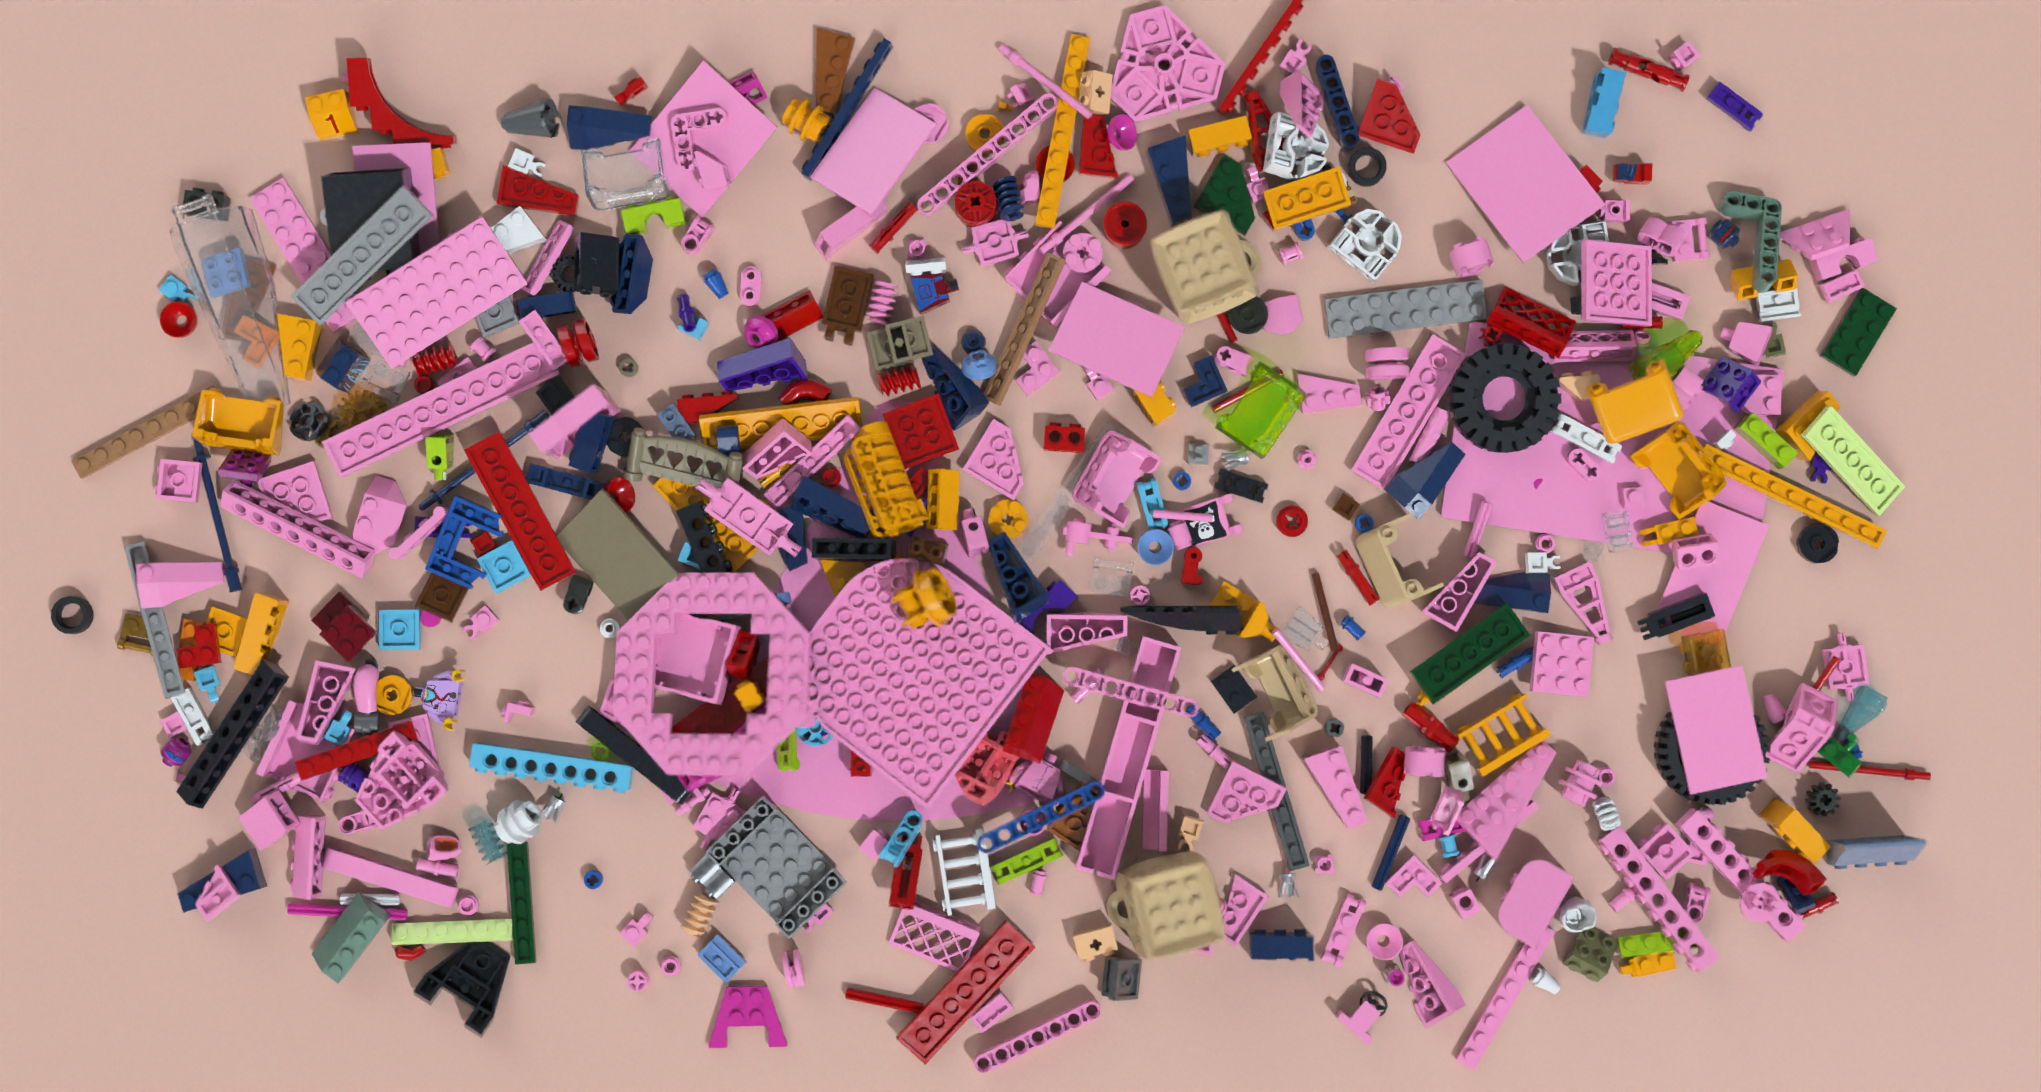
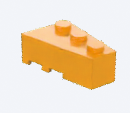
M277 313L284 374L290 378L311 382L322 325H319L315 320Z
M1816 391L1775 430L1781 438L1798 452L1796 455L1798 460L1810 461L1815 453V450L1801 434L1826 406H1832L1836 412L1841 407L1829 391Z
M1776 798L1759 814L1772 827V830L1785 840L1784 842L1791 849H1795L1798 855L1806 858L1813 864H1816L1831 848L1795 808Z

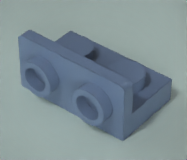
M674 404L669 405L656 414L671 436L690 440L695 437V433Z

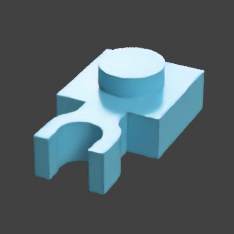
M171 274L159 289L160 292L174 302H178L181 299V302L188 304L187 299L189 297L197 300L195 295L185 292L188 286Z

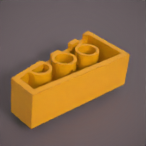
M268 593L254 594L239 652L234 658V669L253 675L262 660L268 661L289 601Z

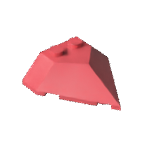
M1001 731L998 734L986 733L955 773V777L965 797L981 806L998 796L1018 764L1020 757L1002 751L1008 731Z

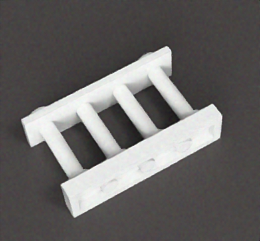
M984 827L976 828V833H973L972 836L941 841L940 834H936V839L933 840L934 852L938 851L945 894V899H942L943 911H947L948 916L952 915V908L983 903V905H987L988 910L996 908L988 853H982L979 850V853H975V856L944 860L943 848L968 844L977 845L978 838L984 834ZM984 838L981 840L980 844L984 849H987L986 840ZM970 864L981 865L982 873H978V876L947 880L946 868ZM979 883L984 885L985 893H981L980 896L950 900L949 888Z

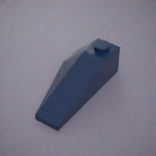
M569 105L566 126L570 148L572 150L593 151L600 147H609L616 143L648 137L651 131L652 116Z
M931 344L933 355L924 357L922 360L929 379L934 381L937 389L934 392L935 394L939 393L951 428L955 431L979 416L987 407L989 401L971 379L964 376L962 371L934 344Z
M1522 572L1489 578L1474 603L1501 607L1508 603L1512 609L1549 613L1551 598L1550 574Z

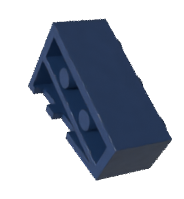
M1255 929L1254 933H1249L1250 958L1255 960L1289 959L1292 961L1308 958V961H1314V936L1310 932H1306V929H1294V932H1286V929H1274V932L1266 933V929Z

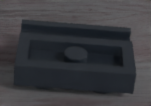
M559 375L535 392L552 416L576 398Z
M1232 665L1210 681L1233 714L1257 698L1239 671H1232V668L1236 667L1235 665Z

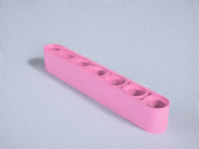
M1069 667L1063 672V680L1071 686L1186 717H1193L1198 712L1197 702L1190 698L1075 667ZM1070 670L1076 671L1078 675L1077 680L1074 682H1069L1066 679V674ZM1088 676L1096 677L1097 684L1094 687L1086 685V678ZM1108 681L1116 683V690L1114 692L1106 691L1105 685ZM1129 686H1133L1136 690V694L1132 698H1128L1125 695V689ZM1149 691L1155 694V700L1152 703H1147L1144 699L1145 694ZM1167 697H1173L1175 700L1172 708L1164 706V700ZM1192 702L1194 704V711L1189 714L1185 713L1183 709L1184 704Z
M327 847L321 865L325 869L446 907H453L459 889L458 886L335 847Z
M1095 999L1086 1000L978 1053L974 1062L976 1070L980 1073L989 1072L1097 1019L1101 1014L1100 1004ZM1089 1005H1095L1097 1011L1094 1014H1089L1086 1008ZM1077 1014L1079 1020L1076 1023H1071L1068 1020L1069 1015ZM1054 1022H1058L1061 1025V1029L1057 1032L1050 1029L1051 1024ZM1040 1031L1043 1034V1038L1038 1041L1034 1040L1032 1034ZM1017 1040H1022L1025 1043V1047L1017 1049L1014 1043ZM1004 1049L1007 1055L1004 1058H999L996 1055V1051ZM986 1058L989 1064L986 1067H981L978 1064V1060Z

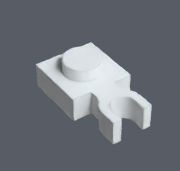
M515 148L508 167L526 175L531 170L536 176L541 177L542 174L538 173L536 168L538 166L545 168L546 164L532 162L534 159L533 155Z
M1547 552L1525 553L1526 573H1547V567L1551 570L1561 569L1560 566L1553 564V560L1560 559V556L1547 558Z

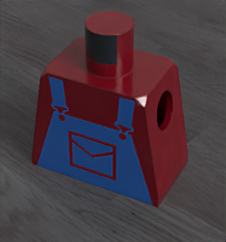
M943 273L910 276L921 315L949 303L948 293L959 291L957 280L953 279L945 282Z

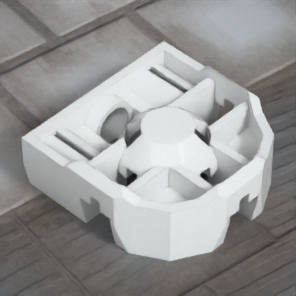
M1282 112L1273 114L1270 119L1263 171L1293 181L1315 175L1327 161V158L1323 157L1329 146L1325 131L1316 123L1315 130L1310 138L1303 132L1299 138L1297 134L1300 129L1296 127L1291 115ZM1282 137L1286 138L1283 142L1282 150H1279ZM1294 164L1298 165L1297 174L1293 176L1290 172L1293 170Z
M1366 209L1351 216L1327 248L1374 284L1398 254L1402 235L1398 225L1394 221L1392 222L1390 219H1387L1381 211ZM1379 219L1389 225L1384 233L1378 231L1375 227ZM1350 222H1353L1360 228L1356 235L1346 228ZM1380 236L1381 245H1376V238ZM1346 237H1348V239L1345 241V243H1344V244L1341 246V248L1339 249L1338 247L1341 245V243L1344 241V239H1345ZM1384 247L1393 254L1389 260L1380 254ZM1354 248L1360 254L1367 256L1364 262L1351 253ZM1379 262L1375 269L1370 273V271L1376 265V263Z
M1606 221L1577 225L1548 246L1546 251L1548 269L1558 281L1573 287L1581 286L1577 271L1581 270V241L1609 242ZM1571 230H1578L1580 240H1572ZM1571 247V251L1567 254L1566 251ZM1563 252L1564 262L1552 264L1551 254Z

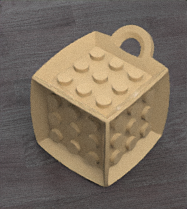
M1221 210L1201 216L1151 239L1150 246L1153 250L1160 275L1178 311L1181 322L1189 324L1215 316L1258 295L1259 288L1254 276L1259 273L1261 268L1260 256L1252 244L1239 239L1232 226L1228 212ZM1244 252H1246L1251 259L1250 267L1248 266Z
M1189 851L1165 855L1128 866L1116 872L1117 891L1111 894L1108 899V915L1116 926L1127 930L1136 952L1143 958L1153 960L1175 956L1225 939V925L1216 885L1208 862L1199 853ZM1124 900L1128 919L1123 918L1117 909L1118 903Z

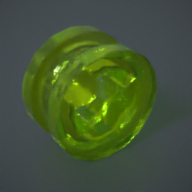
M601 742L594 744L591 748V755L596 760H604L610 754V749ZM597 746L605 748L603 752L605 755L603 757L602 755H596Z

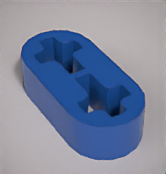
M1311 219L1293 224L1296 235L1300 240L1308 241L1313 237L1315 228ZM1303 223L1306 229L1311 230L1308 236L1300 233L1303 230Z

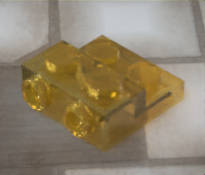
M1724 629L1681 637L1682 642L1679 643V649L1684 653L1685 657L1682 666L1688 676L1731 667Z

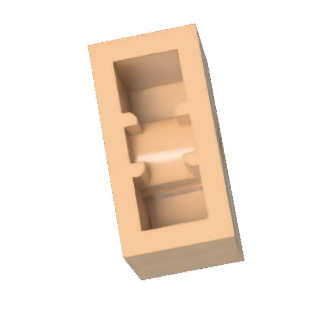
M1097 70L1082 72L1078 102L1093 112L1092 115L1109 114L1112 74Z
M1111 924L1073 934L1079 960L1083 959L1084 962L1096 959L1095 956L1103 954L1104 957L1115 954L1114 950H1118ZM1094 939H1097L1098 942H1102L1098 944L1099 948L1090 946V944H1093Z

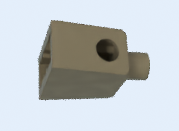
M1461 752L1445 755L1444 772L1448 786L1464 792V801L1470 800L1469 790L1474 789L1468 759Z

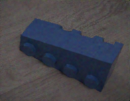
M803 476L793 497V510L856 538H867L870 528L861 506ZM869 509L870 514L872 516H876L873 513V511Z
M1005 532L988 542L989 551L1014 623L1048 604V594Z
M256 848L246 851L222 866L240 895L267 887ZM215 871L177 893L183 913L197 909L195 904L200 895L203 894L207 881H211Z

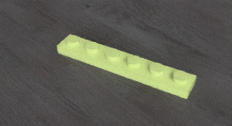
M512 919L392 923V945L513 940Z

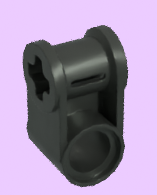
M575 574L573 575L563 602V607L567 612L580 614L583 611L592 591L594 581ZM575 602L578 604L577 608L570 606V603Z

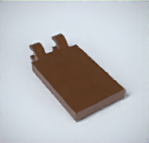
M835 266L822 320V325H827L825 340L833 342L836 330L846 333L844 339L846 345H853L855 332L861 333L874 274Z

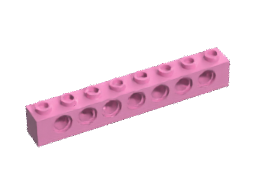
M234 479L223 490L221 508L361 579L372 568L375 550Z
M1689 809L1674 824L1740 895L1746 885L1758 882L1771 885L1775 889L1770 882H1764L1762 878L1755 879L1752 872L1756 868L1749 866V860L1741 852L1738 854L1734 848L1736 846L1728 838L1724 839L1721 836L1722 831L1714 823L1711 825L1707 821L1709 817L1701 809ZM1704 826V832L1698 835V828ZM1717 840L1718 845L1712 850L1711 844ZM1731 855L1730 862L1725 864V857ZM1744 869L1743 877L1739 878V871ZM1780 895L1778 913L1766 923L1781 939L1789 943L1806 925L1801 921L1803 917L1796 913L1795 910L1792 911L1788 907L1789 902ZM1784 912V919L1779 921V915Z
M1621 826L1610 830L1597 840L1600 844L1598 845L1600 851L1605 856L1608 855L1610 857L1612 867L1617 872L1620 871L1622 873L1625 884L1629 888L1633 887L1635 889L1637 900L1642 905L1645 904L1647 906L1649 916L1654 921L1657 920L1662 926L1660 928L1662 933L1667 938L1670 937L1672 939L1674 949L1679 954L1684 955L1687 959L1685 963L1692 971L1702 972L1720 958ZM1617 845L1623 848L1622 856H1618L1615 853ZM1630 861L1636 865L1633 873L1627 868ZM1642 878H1645L1648 881V887L1646 889H1643L1640 886V880ZM1655 894L1661 899L1659 905H1655L1652 901ZM1667 911H1670L1673 914V919L1671 922H1668L1665 919V913ZM1680 927L1685 930L1684 938H1680L1677 934ZM1692 944H1695L1698 947V952L1696 955H1693L1690 952V946Z

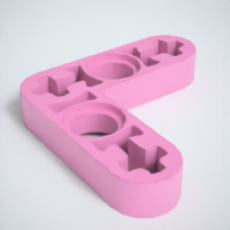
M712 108L677 114L672 118L671 129L677 164L681 171L692 172L696 169L694 164V152L696 150L692 131L725 125L729 120L728 112L725 109ZM718 111L719 114H723L720 123L718 120H710L709 116H717ZM699 114L703 115L705 119L702 126H698L695 123V118ZM680 118L682 121H685V124L682 125L683 132L687 131V134L678 135V132H682L681 127L677 126ZM684 137L689 141V146L686 149H682L679 145L680 140ZM690 151L691 153L687 154V159L692 162L689 165V169L683 165V162L686 161V155H681V152Z

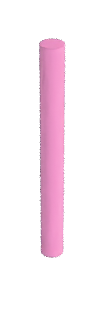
M1278 628L1272 631L1274 637L1318 691L1323 690L1325 685Z

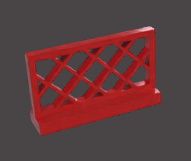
M1505 286L1486 323L1559 359L1577 321ZM1505 294L1512 297L1514 301H1508ZM1524 305H1528V306H1530L1532 309H1531V310H1526V308L1524 307ZM1512 306H1518L1520 311H1514ZM1542 314H1546V315H1548L1550 318H1549V319H1544V317H1543ZM1530 315H1536L1538 320H1532ZM1562 322L1570 327L1562 328L1560 323ZM1548 324H1554L1556 329H1550Z

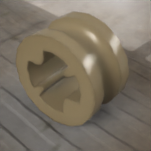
M629 358L622 360L619 364L620 373L626 377L635 376L638 372L637 363ZM626 363L629 365L633 364V367H631L633 369L632 372L624 371Z

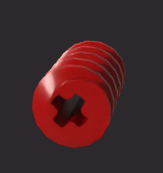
M449 342L448 349L440 345V351L432 347V353L428 349H425L423 356L420 352H417V357L413 356V363L418 376L421 377L424 375V372L426 374H431L432 370L438 372L439 367L442 370H446L447 365L449 368H454L455 364L458 366V359L455 349Z
M911 364L908 365V371L901 367L900 373L893 369V375H890L888 371H885L884 378L880 373L877 375L882 396L883 392L890 396L891 390L898 394L899 388L906 392V386L913 390L914 384L921 388L917 369H913Z

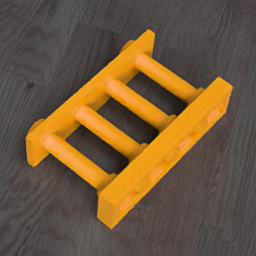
M1518 692L1510 696L1509 702L1471 725L1468 723L1462 725L1457 729L1459 732L1454 734L1459 739L1463 736L1465 737L1479 760V767L1475 768L1479 776H1485L1551 736L1547 728L1537 727L1522 701L1528 698L1527 694H1520ZM1513 706H1516L1530 729V736L1525 739L1519 736L1505 712ZM1499 716L1514 741L1512 742L1513 746L1508 749L1506 747L1503 748L1488 721ZM1480 726L1496 750L1495 754L1497 756L1492 759L1486 758L1471 733Z

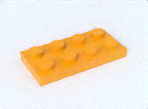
M1340 166L1263 191L1274 230L1352 206Z

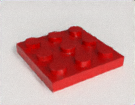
M939 393L883 413L905 470L960 450Z

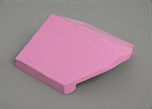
M1297 295L1280 297L1264 302L1269 314L1267 323L1263 327L1264 331L1279 335L1292 333L1303 321Z

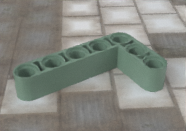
M1730 191L1719 204V211L1728 217L1757 222L1752 284L1756 291L1765 293L1771 288L1777 278L1782 205L1774 198Z

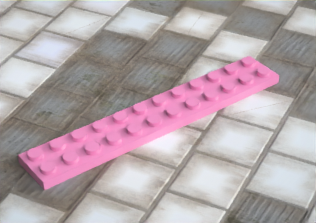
M533 342L322 441V444L339 478H343L428 436L434 435L560 375L558 369L553 371Z

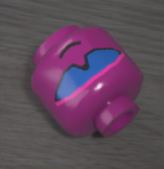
M180 736L170 738L160 750L163 763L169 767L173 765L181 766L192 753L191 744Z

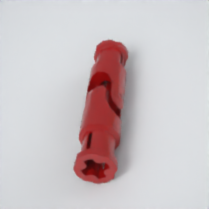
M1618 48L1613 49L1608 61V65H1617L1624 68V71L1651 79L1665 86L1671 85L1679 88L1681 92L1685 90L1690 78L1688 74L1682 75L1674 72L1672 68L1655 64L1637 55L1625 54L1618 51ZM1638 64H1644V69L1641 70Z

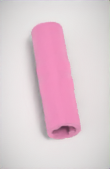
M1435 407L1409 459L1410 462H1421L1430 456L1449 418V412Z

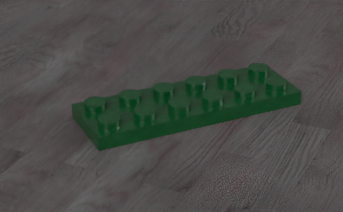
M1505 603L1409 671V673L1431 704L1434 705L1531 635L1509 604Z

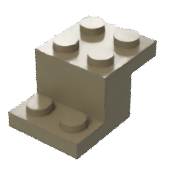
M924 315L886 324L883 329L867 332L876 372L915 363L914 360L933 355Z

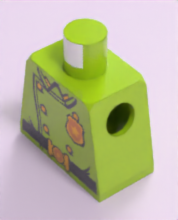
M434 434L426 437L427 469H434V480H446V469L453 467L454 434Z

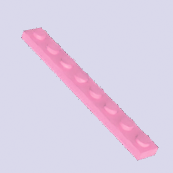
M1547 927L1535 949L1523 943L1455 1058L1456 1060L1473 1070L1476 1068L1551 941L1555 931Z

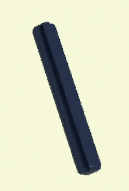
M1399 815L1372 883V887L1379 891L1383 890L1410 822V818L1405 815Z

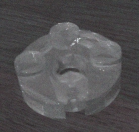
M271 704L250 736L253 740L267 742L276 736L280 729L277 726L278 720H282V713L277 705Z

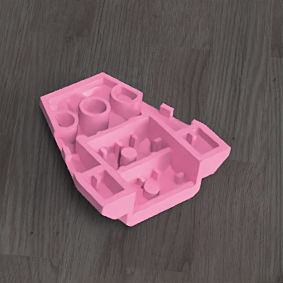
M393 731L380 744L377 750L379 752L378 756L371 763L370 768L372 769L368 778L364 779L355 801L382 830L435 804L449 789L447 782L443 779V770L417 742H410L404 735Z

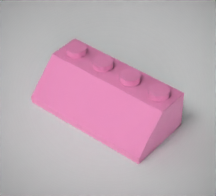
M298 815L296 818L300 824L293 829L296 831V835L292 842V850L295 851L291 862V871L294 872L293 879L290 882V891H292V897L311 900L322 896L323 867L321 865L324 859L326 816Z

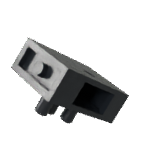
M580 232L574 242V291L580 292L583 295L598 294L601 297L609 298L619 290V237Z

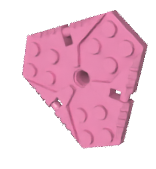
M1166 5L1130 14L1120 51L1122 56L1121 59H1118L1112 82L1111 100L1134 123L1172 113V110L1175 109L1180 111L1216 101L1226 64L1199 37L1195 39L1191 35L1193 31ZM1185 41L1190 44L1187 49L1182 45ZM1129 56L1136 58L1135 63L1128 62ZM1163 61L1167 62L1169 68L1162 70L1158 64ZM1175 96L1176 101L1169 103L1168 97Z

